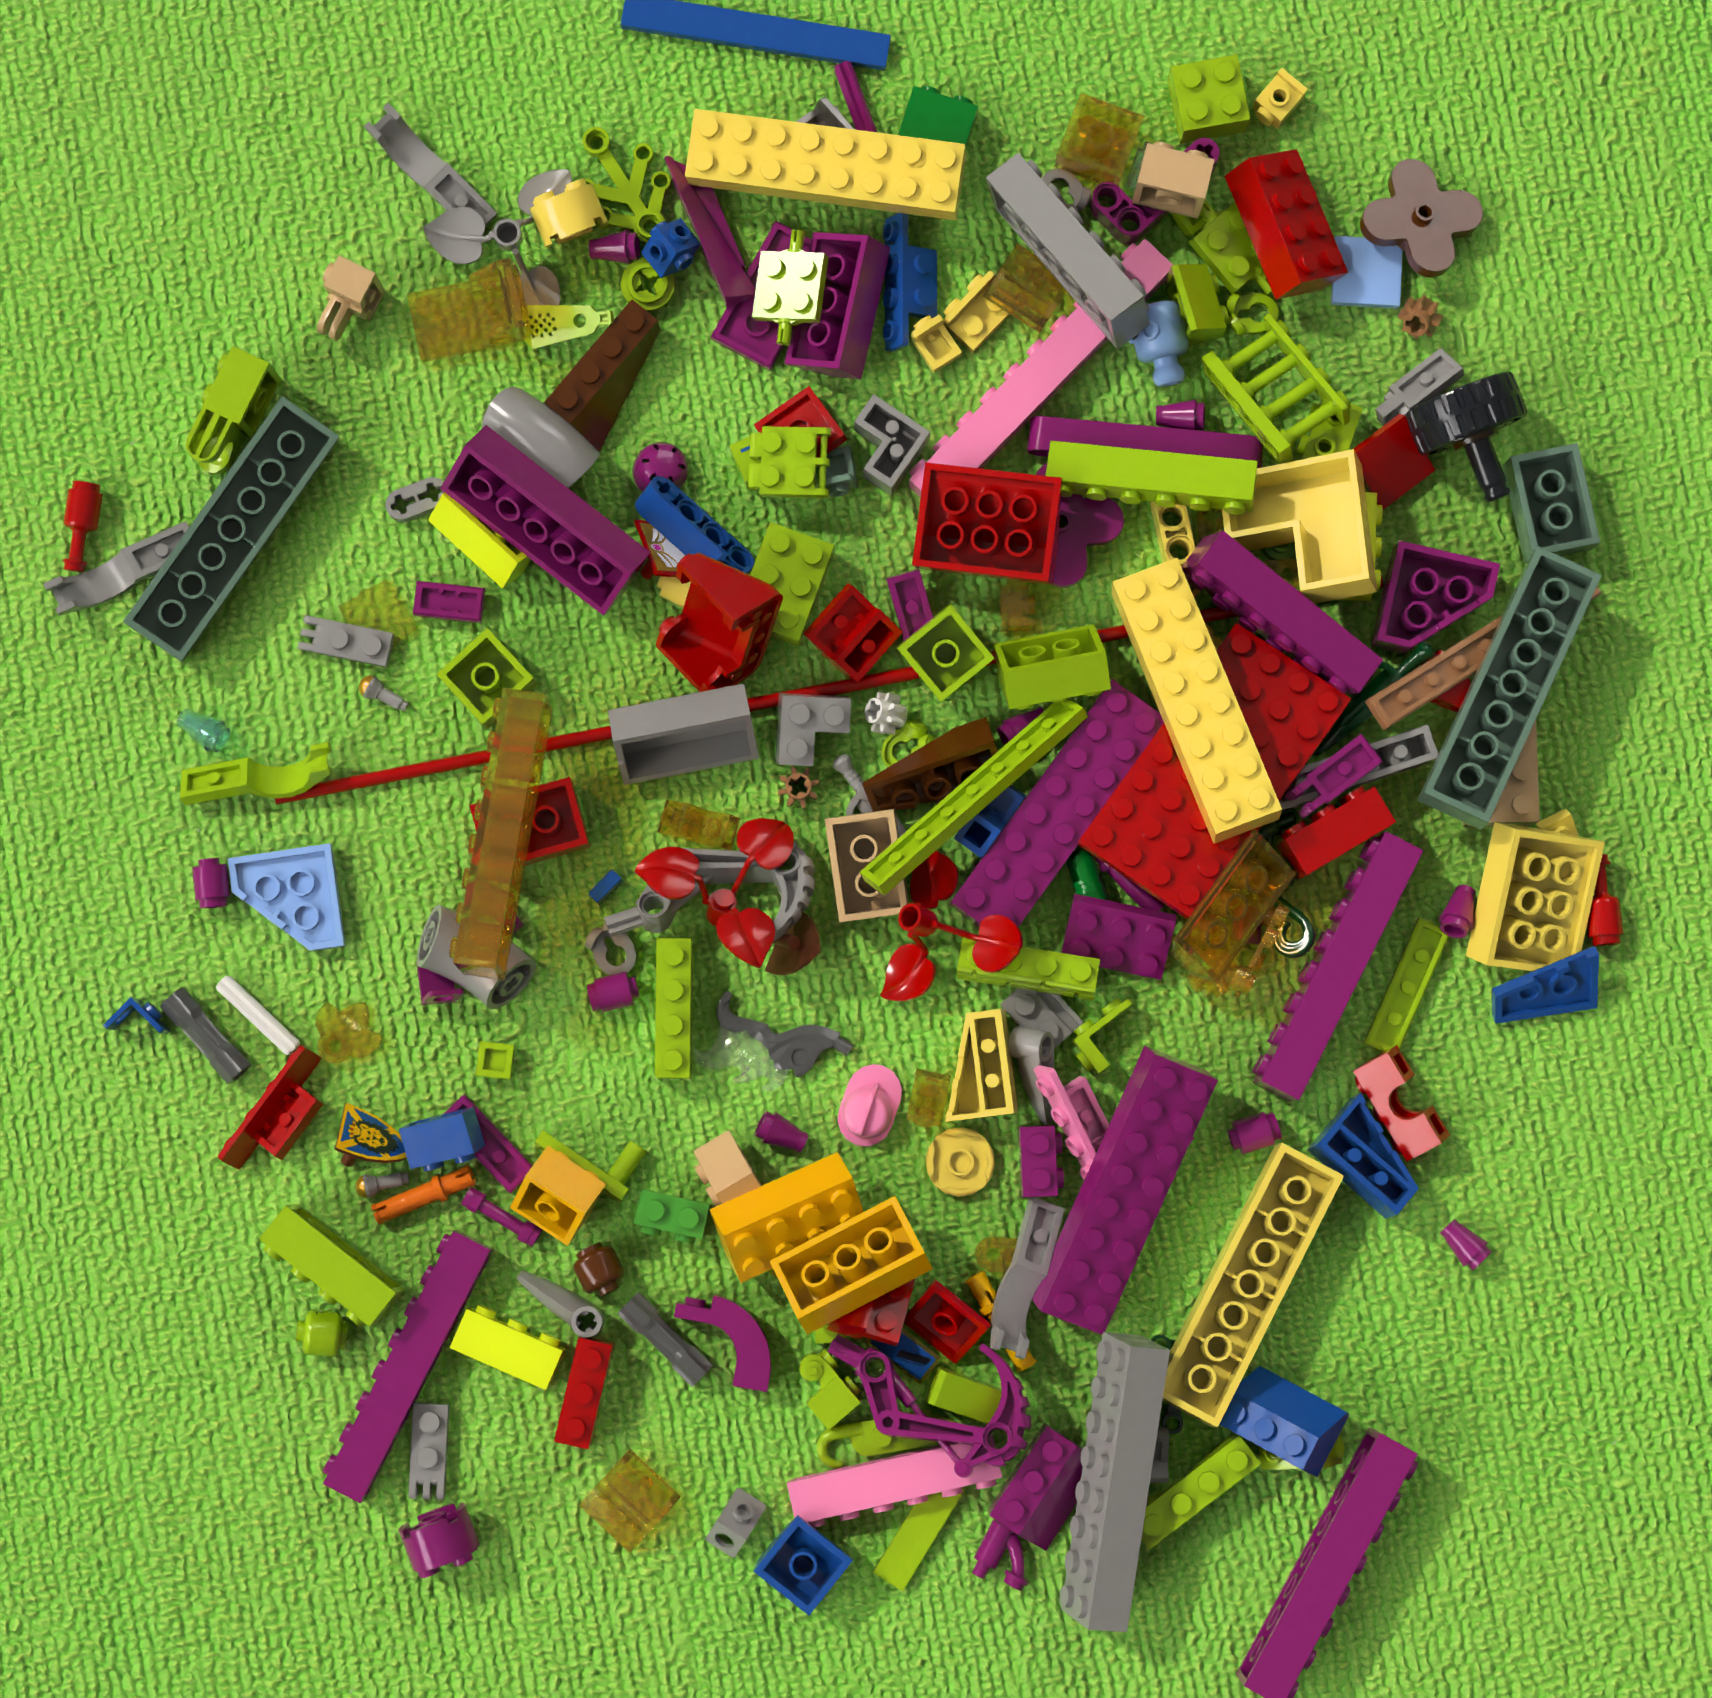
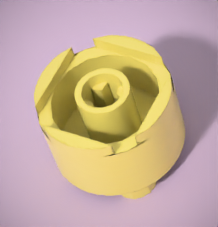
M585 178L567 184L564 189L565 192L556 196L553 191H549L534 198V206L530 208V212L545 248L551 247L552 239H556L557 244H561L593 231L592 227L596 225V221H599L601 227L608 223L593 184H587Z

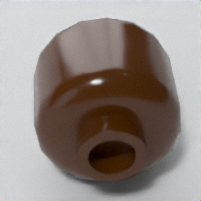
M598 1242L576 1254L578 1260L575 1261L573 1270L586 1293L599 1292L600 1296L603 1297L620 1288L617 1281L624 1276L625 1271L613 1247L602 1246L601 1242Z

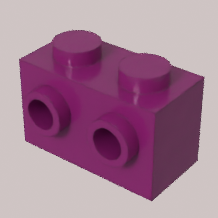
M1055 1126L1018 1127L1021 1197L1058 1196V1189L1064 1188L1063 1167L1057 1168L1056 1154L1062 1153L1061 1132L1055 1133Z

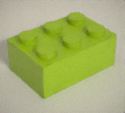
M772 522L768 525L750 575L773 585L783 595V601L770 637L800 647L804 637L803 633L807 629L834 556L835 546Z
M1094 624L993 644L998 678L1009 709L1024 710L1033 707L1034 704L1044 702L1060 703L1066 701L1069 697L1079 695L1095 696L1102 691L1111 689L1106 651Z

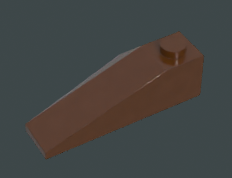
M984 717L951 729L863 782L862 785L873 812L888 809H914L918 804L936 802L937 805L998 752L987 718Z

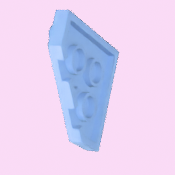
M331 843L228 858L232 893L248 903L308 950L317 951L346 946L333 846Z

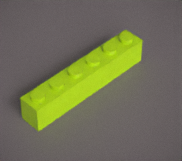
M1050 441L1045 476L1063 478L1061 497H1071L1072 494L1086 495L1087 498L1096 501L1106 500L1107 497L1118 498L1128 504H1139L1141 501L1155 502L1157 506L1166 508L1174 507L1175 504L1188 505L1191 509L1197 511L1218 508L1224 509L1229 514L1239 515L1245 511L1252 512L1257 461Z

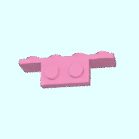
M1038 1065L1033 1069L1037 1077L1036 1085L1042 1095L1047 1097L1052 1107L1051 1116L1057 1125L1062 1127L1067 1137L1065 1140L1066 1146L1077 1158L1081 1166V1177L1085 1180L1096 1155L1095 1150L1099 1148L1109 1126L1108 1121L1086 1077L1079 1076L1063 1087L1054 1068Z

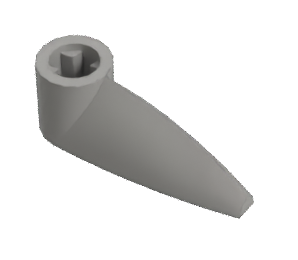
M1015 1027L1009 1037V1053L1012 1057L1017 1058L1022 1084L1033 1109L1043 1125L1048 1126L1052 1123V1107L1047 1097L1039 1091L1036 1085L1037 1077L1033 1069L1038 1065L1054 1068L1053 1036L1049 1031Z
M524 1270L518 1275L517 1280L547 1309L570 1325L577 1335L592 1337L603 1328L605 1316L602 1310L590 1301L552 1281ZM591 1312L595 1315L593 1321L597 1322L595 1328L590 1326L585 1330L581 1327L583 1321L579 1320L581 1314L587 1315Z

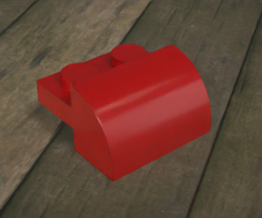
M847 583L806 629L803 635L833 666L858 683L903 631L880 609L875 608L853 585Z
M915 1279L828 1324L827 1330L858 1340L863 1336L896 1347L900 1339Z

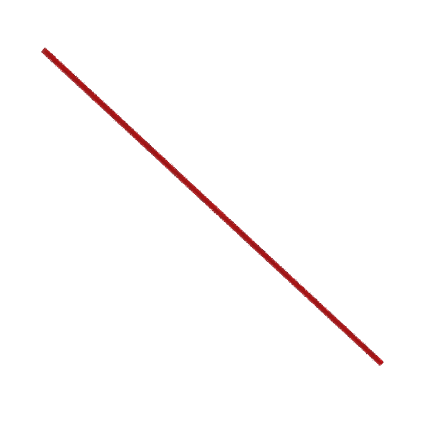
M1381 576L1380 588H1383L1384 584ZM1218 606L1200 610L1204 623L1237 617L1231 610L1226 612ZM1124 625L1097 630L1102 643L1129 638ZM993 650V651H989V652L992 654V656L995 658L994 650ZM993 659L987 665L996 664V659ZM911 666L865 675L858 683L851 679H845L748 698L747 700L750 712L778 707L779 693L834 696L921 679V677ZM605 726L319 782L302 794L288 798H275V802L278 805L612 739L611 727Z

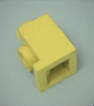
M1281 68L1273 80L1255 99L1252 107L1255 111V116L1267 126L1272 125L1278 130L1303 101L1308 88ZM1276 94L1283 102L1275 101L1273 95Z

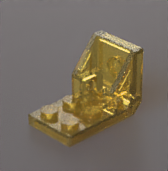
M510 258L495 261L470 274V281L407 294L420 360L422 362L516 343L533 337L520 272Z

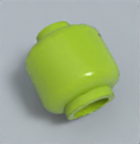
M310 1310L306 1314L305 1321L298 1320L295 1341L302 1342V1350L307 1355L334 1357L339 1352V1349H345L348 1321H342L341 1314L336 1311Z

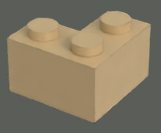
M729 1130L693 1151L699 1162L694 1168L704 1185L710 1183L711 1186L707 1187L706 1191L715 1206L762 1186Z

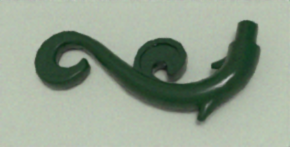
M1292 811L1281 815L1277 821L1263 825L1236 862L1243 861L1248 881L1264 901L1293 918L1302 926V938L1296 942H1289L1286 938V932L1291 926L1290 922L1282 921L1274 931L1273 945L1278 953L1286 958L1302 957L1309 952L1315 941V931L1309 919L1279 895L1289 890L1295 883L1296 874L1294 867L1286 859L1277 858L1271 860L1267 864L1265 871L1269 875L1276 874V877L1273 881L1269 882L1262 874L1260 857L1266 844L1268 847H1271L1275 836L1282 834L1283 829L1297 824Z

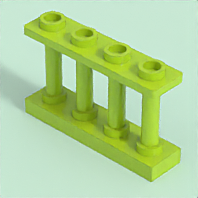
M1267 314L1263 317L1266 334L1229 359L1223 358L1220 360L1212 350L1201 357L1204 373L1275 461L1278 464L1294 461L1291 450L1294 446V441L1331 416L1335 415L1344 426L1350 422L1348 409L1351 408V405L1343 392L1340 390L1335 392L1326 372L1321 367L1316 369L1310 362L1311 357L1306 348L1301 343L1296 345L1291 340V333L1282 320L1276 322L1270 314ZM1274 344L1286 356L1247 383L1244 381L1239 383L1234 377L1235 370ZM1294 367L1305 379L1304 382L1267 407L1264 405L1259 407L1253 400L1255 398L1254 394ZM1313 391L1324 401L1325 405L1286 431L1284 429L1278 431L1273 425V418Z

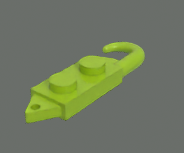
M930 1408L922 1410L927 1417L954 1422L951 1419L930 1412ZM914 1411L906 1412V1413H909V1414H914V1415H916V1414L914 1413ZM873 1418L833 1426L830 1430L826 1429L819 1436L817 1454L826 1466L842 1468L844 1463L833 1460L827 1452L829 1443L834 1440L850 1438L856 1452L867 1457L935 1445L936 1441L885 1436L877 1429Z

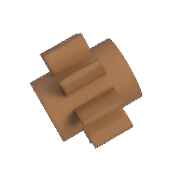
M1424 294L1422 298H1418L1416 301L1414 298L1409 297L1404 305L1405 308L1401 309L1397 317L1404 320L1402 331H1406L1414 336L1415 339H1418L1419 336L1425 333L1431 337L1436 330V326H1439L1443 319L1442 315L1437 314L1439 303H1434Z
M792 766L791 776L787 778L780 775L779 777L780 781L785 784V788L778 791V796L787 795L789 797L787 801V807L789 808L794 802H800L801 807L806 809L805 801L809 797L813 800L818 799V796L812 792V787L818 786L819 780L810 781L808 778L810 775L809 768L802 774L797 773L796 768ZM800 780L805 781L804 787L807 792H799L797 796L793 795V788L790 784L792 782L798 784Z

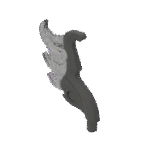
M725 992L716 1009V1016L720 1026L714 1046L705 1052H701L695 1047L693 1048V1054L696 1061L707 1069L718 1070L728 1066L739 1068L741 1075L733 1078V1082L746 1083L758 1077L766 1076L769 1078V1083L762 1087V1091H773L785 1082L789 1069H794V1075L800 1077L811 1069L819 1054L826 1048L831 1049L833 1047L847 1056L854 1045L841 1037V1033L818 1025H802L786 1032L775 1034L771 1032L768 1024L737 1017L729 1010L732 994Z

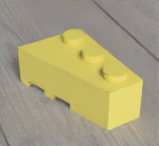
M995 1009L966 1013L958 1053L959 1058L955 1078H953L952 1093L945 1122L1019 1113L1012 1056L1008 1049L1009 1032L1006 1010Z

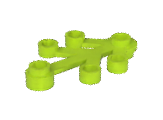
M592 127L583 135L584 149L588 155L599 159L617 188L595 184L588 178H585L587 184H593L599 199L628 205L635 215L613 213L609 207L602 206L604 213L610 215V219L602 227L599 221H596L595 224L601 229L615 226L633 230L634 233L638 234L639 240L647 244L651 235L644 230L645 225L648 223L657 225L660 222L666 221L661 215V209L665 193L671 189V178L664 171H657L652 175L651 186L653 191L648 208H646L640 199L647 166L654 159L651 146L646 143H640L633 149L634 164L629 181L609 151L610 139L608 133L600 127ZM595 140H600L603 142V146L600 149H593L591 143ZM646 150L650 154L647 159L642 160L637 157L638 152ZM658 178H665L667 184L664 187H657L655 181Z

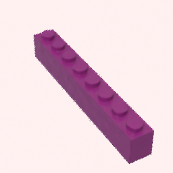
M454 1230L451 1236L448 1234L443 1236L436 1250L441 1255L435 1267L429 1265L420 1281L424 1288L419 1298L413 1296L404 1312L408 1319L403 1329L397 1327L388 1343V1347L392 1348L387 1360L381 1359L378 1362L371 1376L376 1381L370 1393L367 1391L363 1392L355 1407L359 1414L354 1424L348 1422L339 1438V1441L344 1444L337 1456L334 1454L330 1456L322 1473L327 1475L323 1482L324 1485L358 1503L366 1500L413 1408V1404L421 1393L494 1248L459 1230Z

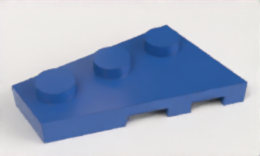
M1590 947L1492 988V1017L1495 1024L1597 1008L1599 953L1596 947Z

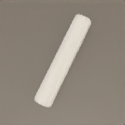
M225 976L219 981L216 986L217 991L286 1055H291L300 1045V1041L231 976Z

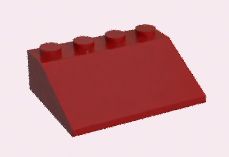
M925 462L912 566L924 570L1053 585L1058 548L1063 478Z

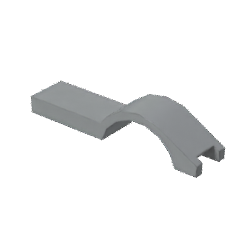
M389 103L383 107L386 114L374 126L370 122L364 125L366 131L387 155L445 211L455 207L472 208L481 215L485 227L497 216V212L448 163L434 154L416 136L402 116Z
M182 522L121 549L111 560L88 572L69 577L59 576L43 583L46 592L52 591L59 604L55 608L58 616L107 602L123 594L138 582L156 575L188 530L187 522Z
M1035 1197L1028 1199L1011 1265L999 1285L991 1315L990 1348L999 1350L1003 1347L1016 1352L1015 1357L1025 1359L1030 1342L1026 1335V1318L1035 1291L1048 1274L1065 1208Z

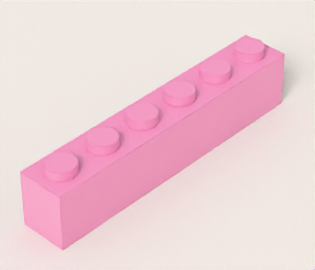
M992 1433L989 1438V1443L992 1448L996 1449ZM948 1443L960 1459H964L972 1449V1445ZM941 1445L790 1479L787 1482L794 1518L799 1515L811 1526L818 1527L826 1524L825 1518L839 1516V1521L859 1517V1510L872 1507L874 1513L894 1509V1502L907 1500L908 1505L928 1501L927 1495L941 1492L942 1497L963 1493L962 1487L975 1484L976 1489L989 1488L997 1485L996 1479L1002 1478L1001 1467L985 1463L973 1468L971 1476L967 1478L959 1477L954 1471L955 1463Z

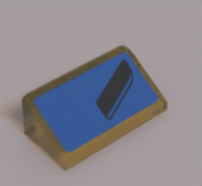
M902 1327L900 1339L896 1347L867 1338L865 1341L869 1346L886 1355L895 1366L919 1384L924 1381L942 1358L904 1327Z

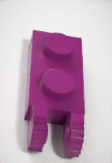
M1360 734L1306 775V780L1285 796L1291 801L1301 796L1303 791L1309 786L1315 789L1319 797L1313 802L1307 803L1298 812L1304 819L1324 802L1325 804L1329 803L1379 765L1382 759L1364 736Z

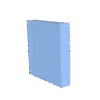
M1335 236L1334 239L1348 273L1332 283L1331 305L1398 309L1401 296L1403 250L1397 245H1375L1365 237Z

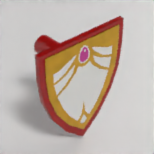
M635 520L634 523L644 548L651 552L648 556V561L640 570L642 577L645 579H651L653 575L676 577L677 564L685 555L649 522Z

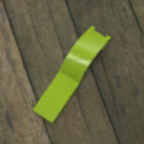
M329 742L311 745L310 753L304 760L294 765L283 767L266 766L246 757L184 769L181 773L180 799L185 805L247 793L268 798H288L302 794L331 774V768L327 764V755L331 753V745Z

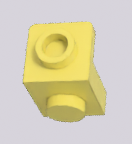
M940 314L934 318H931L929 315L918 321L913 326L915 330L911 334L912 343L933 374L962 356V351L943 325L944 319Z

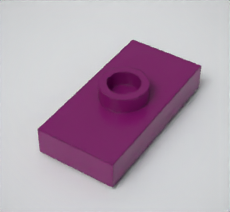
M417 581L413 615L482 624L486 589Z

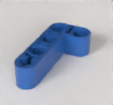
M662 476L654 477L636 500L635 508L637 512L684 555L702 553L748 574L752 570L755 563L753 555L669 479Z

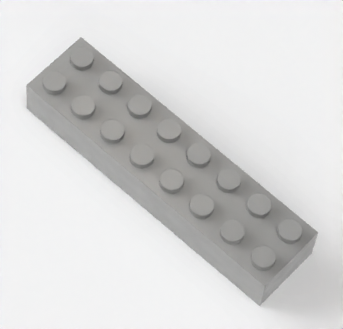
M1103 1332L1102 1341L1097 1347L1098 1369L1091 1385L1093 1401L1091 1411L1086 1418L1088 1434L1086 1446L1083 1447L1081 1452L1082 1474L1075 1490L1077 1507L1075 1516L1072 1517L1070 1523L1072 1540L1070 1551L1065 1556L1067 1573L1065 1585L1062 1586L1059 1597L1061 1610L1088 1630L1127 1632L1170 1354L1169 1349L1142 1335Z

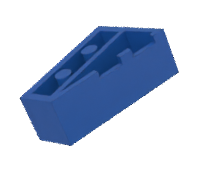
M1359 1093L1346 1102L1307 1150L1325 1166L1344 1175L1342 1181L1387 1219L1398 1215L1419 1188L1396 1150L1393 1151L1382 1133L1384 1130L1379 1122L1374 1120L1365 1105L1364 1097Z

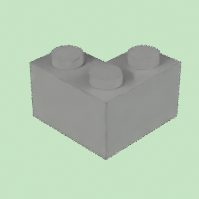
M874 394L854 421V431L878 447L863 468V478L892 496L928 444L930 431Z
M779 693L775 762L779 765L813 766L815 732L850 733L851 698L847 696Z

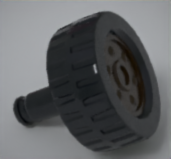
M1507 371L1479 379L1434 397L1406 413L1411 435L1422 456L1433 455L1454 448L1455 451L1465 448L1478 485L1484 492V500L1488 503L1510 494L1511 490L1507 488L1506 477L1491 438L1499 434V429L1513 424L1527 415V408L1513 373Z

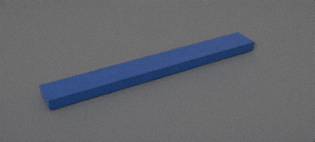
M625 0L620 24L621 29L833 63L850 61L853 66L883 71L886 70L891 35L676 0Z

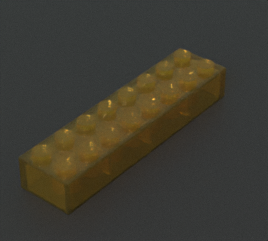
M503 688L501 698L496 697L494 702L493 718L497 719L495 732L490 731L488 735L487 752H491L489 766L484 765L482 769L481 786H485L482 800H477L474 813L475 820H479L476 834H471L468 845V854L472 855L471 866L464 869L462 877V889H466L464 903H458L456 910V923L460 924L458 937H452L449 949V957L454 958V965L463 975L505 981L553 713L544 693Z

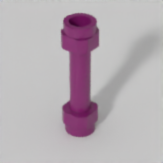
M473 1187L468 1190L461 1202L462 1206L475 1214L478 1211L516 1233L518 1235L517 1239L530 1247L534 1246L543 1229L529 1220L526 1223L486 1200L487 1195Z

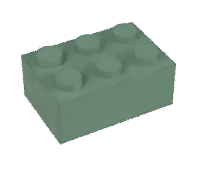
M1578 443L1511 456L1502 465L1507 488L1511 490L1509 497L1524 563L1528 562L1529 557L1537 546L1559 556L1590 551L1600 543Z

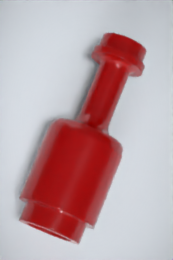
M73 481L72 488L68 489L63 523L72 530L69 558L63 559L64 570L81 573L85 571L87 562L83 561L86 535L88 532L98 529L103 494L100 493L101 485Z
M1602 854L1587 923L1588 938H1592L1593 946L1620 944V935L1624 934L1620 900L1618 897L1611 896L1608 892L1606 866L1611 865V862L1608 860V854Z

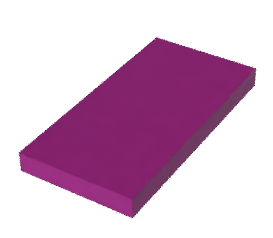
M775 221L746 273L755 289L761 251L781 252L790 248L791 230L793 229L778 221ZM806 236L804 238L803 251L809 252L812 239ZM755 297L726 308L711 335V340L771 371L784 348L783 345L776 344L779 324L773 321H756L752 317Z

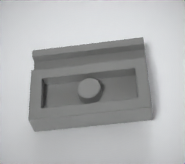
M1018 988L1000 1004L1002 1009L1006 1010V1013L1019 1027L1051 1032L1054 1040V1049L1083 1023L1069 1005L1059 995Z

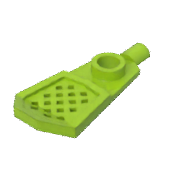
M527 305L519 320L521 337L532 349H538L593 334L599 325L613 324L614 316L611 310L597 312L593 306ZM581 314L586 318V324L583 327H580L577 322Z

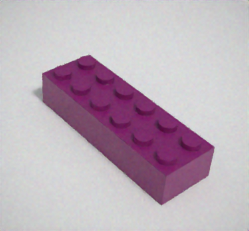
M487 425L465 444L440 488L603 616L624 594L651 553Z
M1223 530L1204 537L1182 566L1183 572L1187 575V582L1200 591L1205 589L1213 596L1212 602L1226 612L1231 610L1240 618L1238 622L1242 627L1252 633L1257 631L1266 638V643L1283 652L1344 695L1359 693L1383 661L1381 657Z

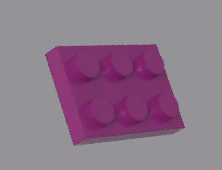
M1074 894L1060 953L1100 959L1099 967L1161 980L1177 915Z

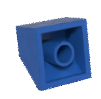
M797 1515L777 1535L758 1559L754 1572L807 1615H810L851 1564L853 1558Z

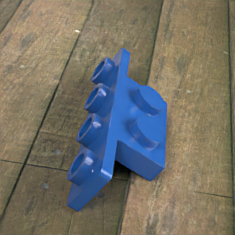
M897 213L887 218L883 227L885 245L890 247L885 271V291L883 294V305L885 306L883 338L885 339V350L890 352L908 345L909 316L924 318L929 315L931 318L937 316V250L908 245V214Z

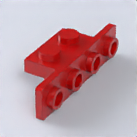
M300 1045L289 1056L285 1066L276 1078L269 1083L265 1093L246 1114L244 1121L233 1136L224 1144V1148L218 1154V1158L222 1162L240 1169L258 1144L276 1158L283 1160L323 1106L320 1100L302 1087L321 1061V1057L318 1054Z

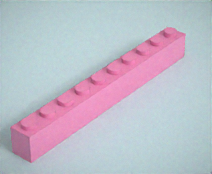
M1146 239L1138 246L1132 243L1120 256L1123 260L1121 263L1125 268L1123 273L1130 281L1134 278L1138 280L1146 291L1145 301L1166 281L1169 270L1173 266ZM1075 302L1073 306L1076 309L1068 318L1064 314L1060 316L1050 328L1053 333L1045 341L1041 338L1038 339L1027 351L1029 357L1021 366L1017 362L1012 365L1003 376L1006 381L998 389L994 386L991 387L982 396L980 408L974 414L969 410L957 422L956 426L959 429L951 437L947 434L944 435L935 444L933 450L936 453L927 463L983 469L1029 422L1030 418L1109 339ZM921 459L909 472L912 476L909 479V487L920 497L926 462L924 459Z

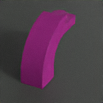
M717 1294L713 1295L711 1307L705 1306L706 1300L694 1297H685L684 1302L678 1301L674 1317L713 1324L724 1330L733 1341L737 1362L732 1386L767 1392L771 1374V1351L766 1334L757 1319L741 1304Z

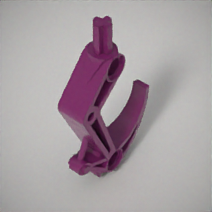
M839 1334L831 1342L828 1353L856 1369L855 1375L859 1376L865 1389L877 1429L888 1437L938 1442L955 1463L954 1471L959 1477L967 1478L971 1476L973 1468L985 1463L995 1467L1006 1466L1005 1462L1012 1460L1019 1453L1020 1449L1025 1450L1028 1444L1022 1438L1024 1429H1031V1417L1026 1415V1408L1030 1407L1028 1397L1023 1396L1022 1391L1024 1387L1019 1378L1015 1377L1012 1368L1006 1361L983 1343L979 1350L986 1354L995 1364L1000 1375L1002 1387L998 1408L985 1428L927 1417L915 1403L918 1399L895 1372L892 1361L886 1355L872 1347L865 1350ZM876 1359H881L885 1363L884 1373L877 1378L870 1377L868 1373L869 1364ZM900 1401L906 1408L910 1407L916 1415L902 1412ZM995 1430H1004L1008 1435L1007 1444L1000 1449L992 1448L989 1443L990 1435ZM948 1443L972 1445V1449L964 1459H960Z

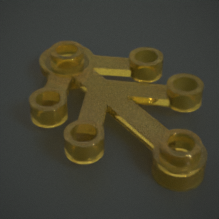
M1268 904L1259 922L1260 925L1266 927V930L1247 967L1239 964L1227 988L1235 992V997L1239 998L1241 993L1249 994L1257 978L1251 972L1258 973L1266 957L1265 954L1261 953L1263 948L1270 950L1279 933L1273 927L1281 929L1289 909L1278 905L1276 909Z

